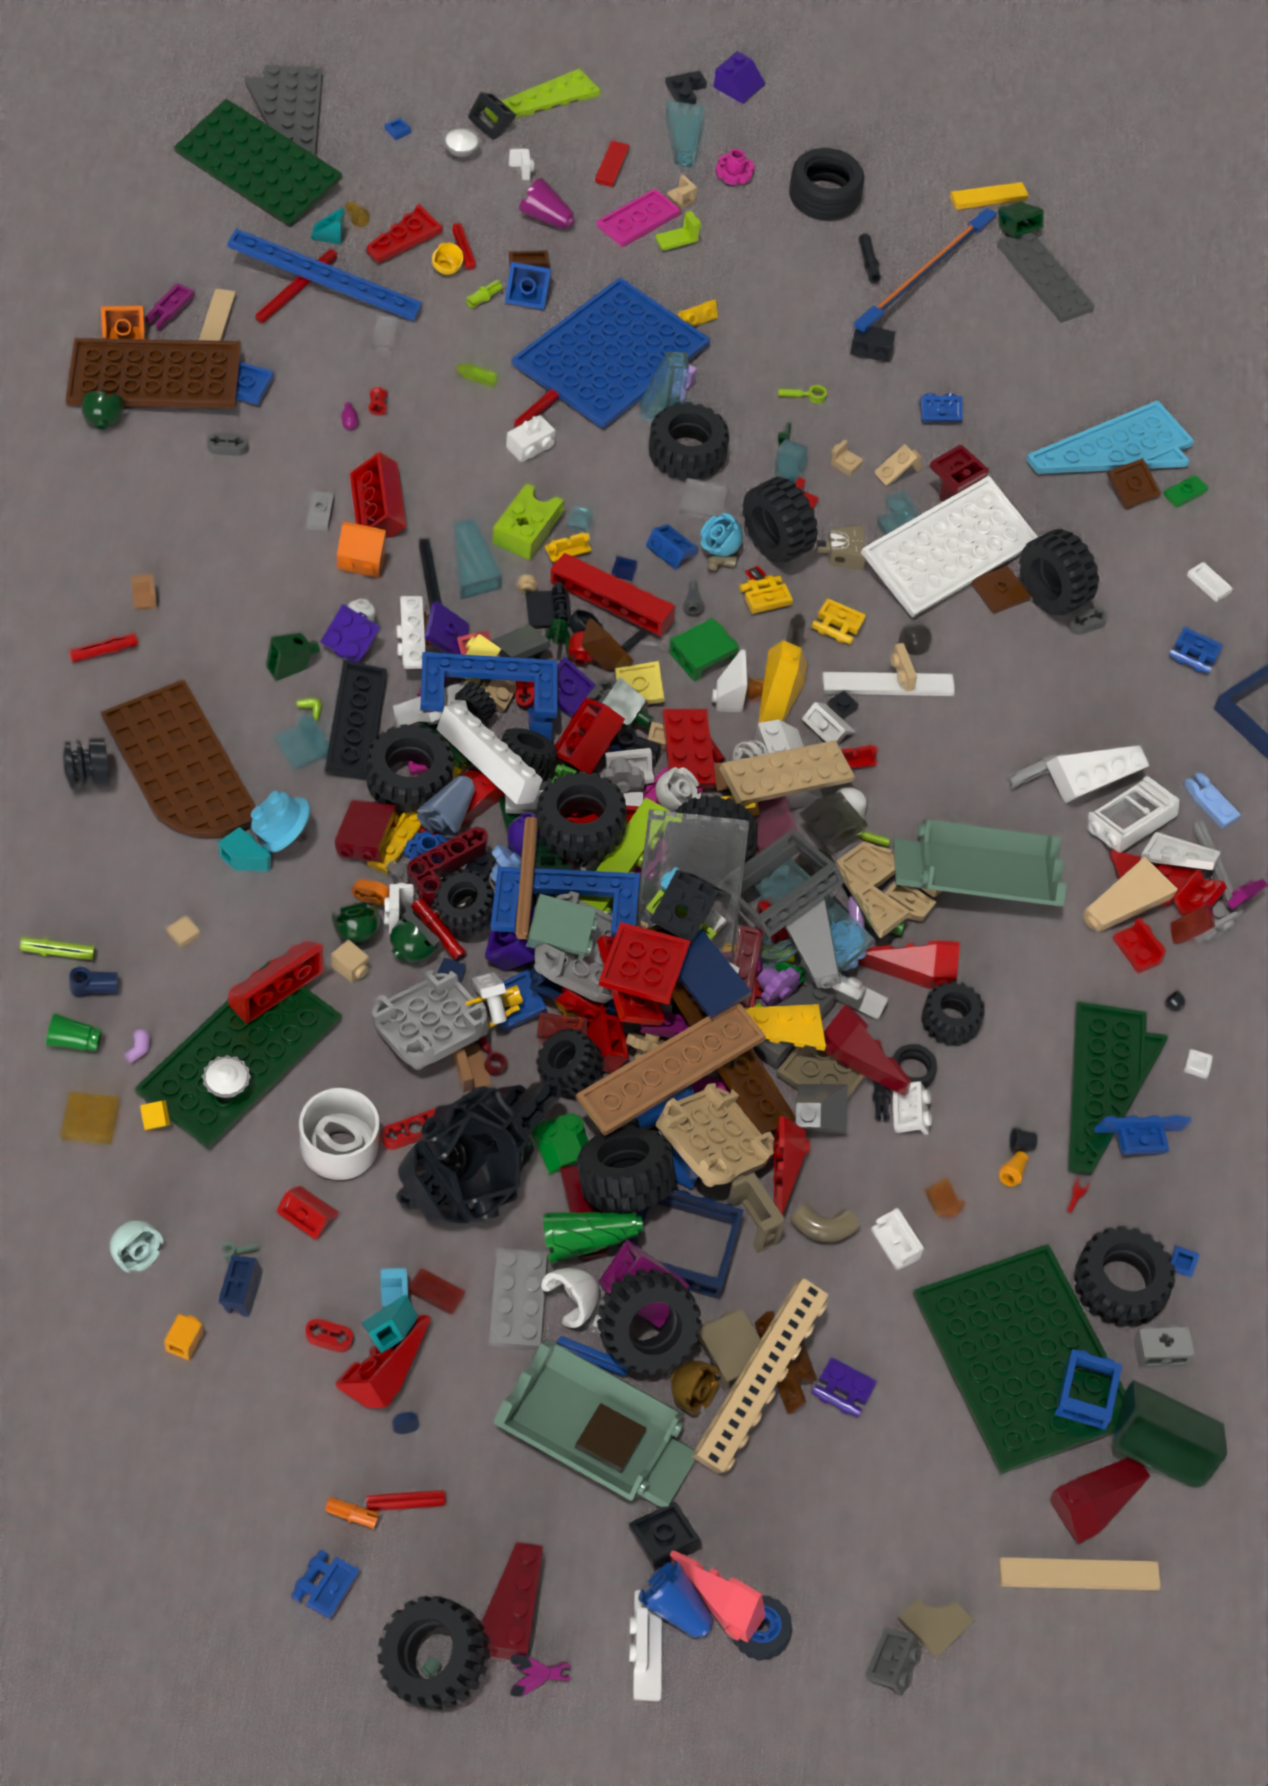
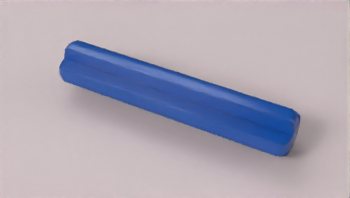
M560 1336L557 1340V1344L604 1370L622 1377L626 1376L629 1368L622 1366L612 1355Z

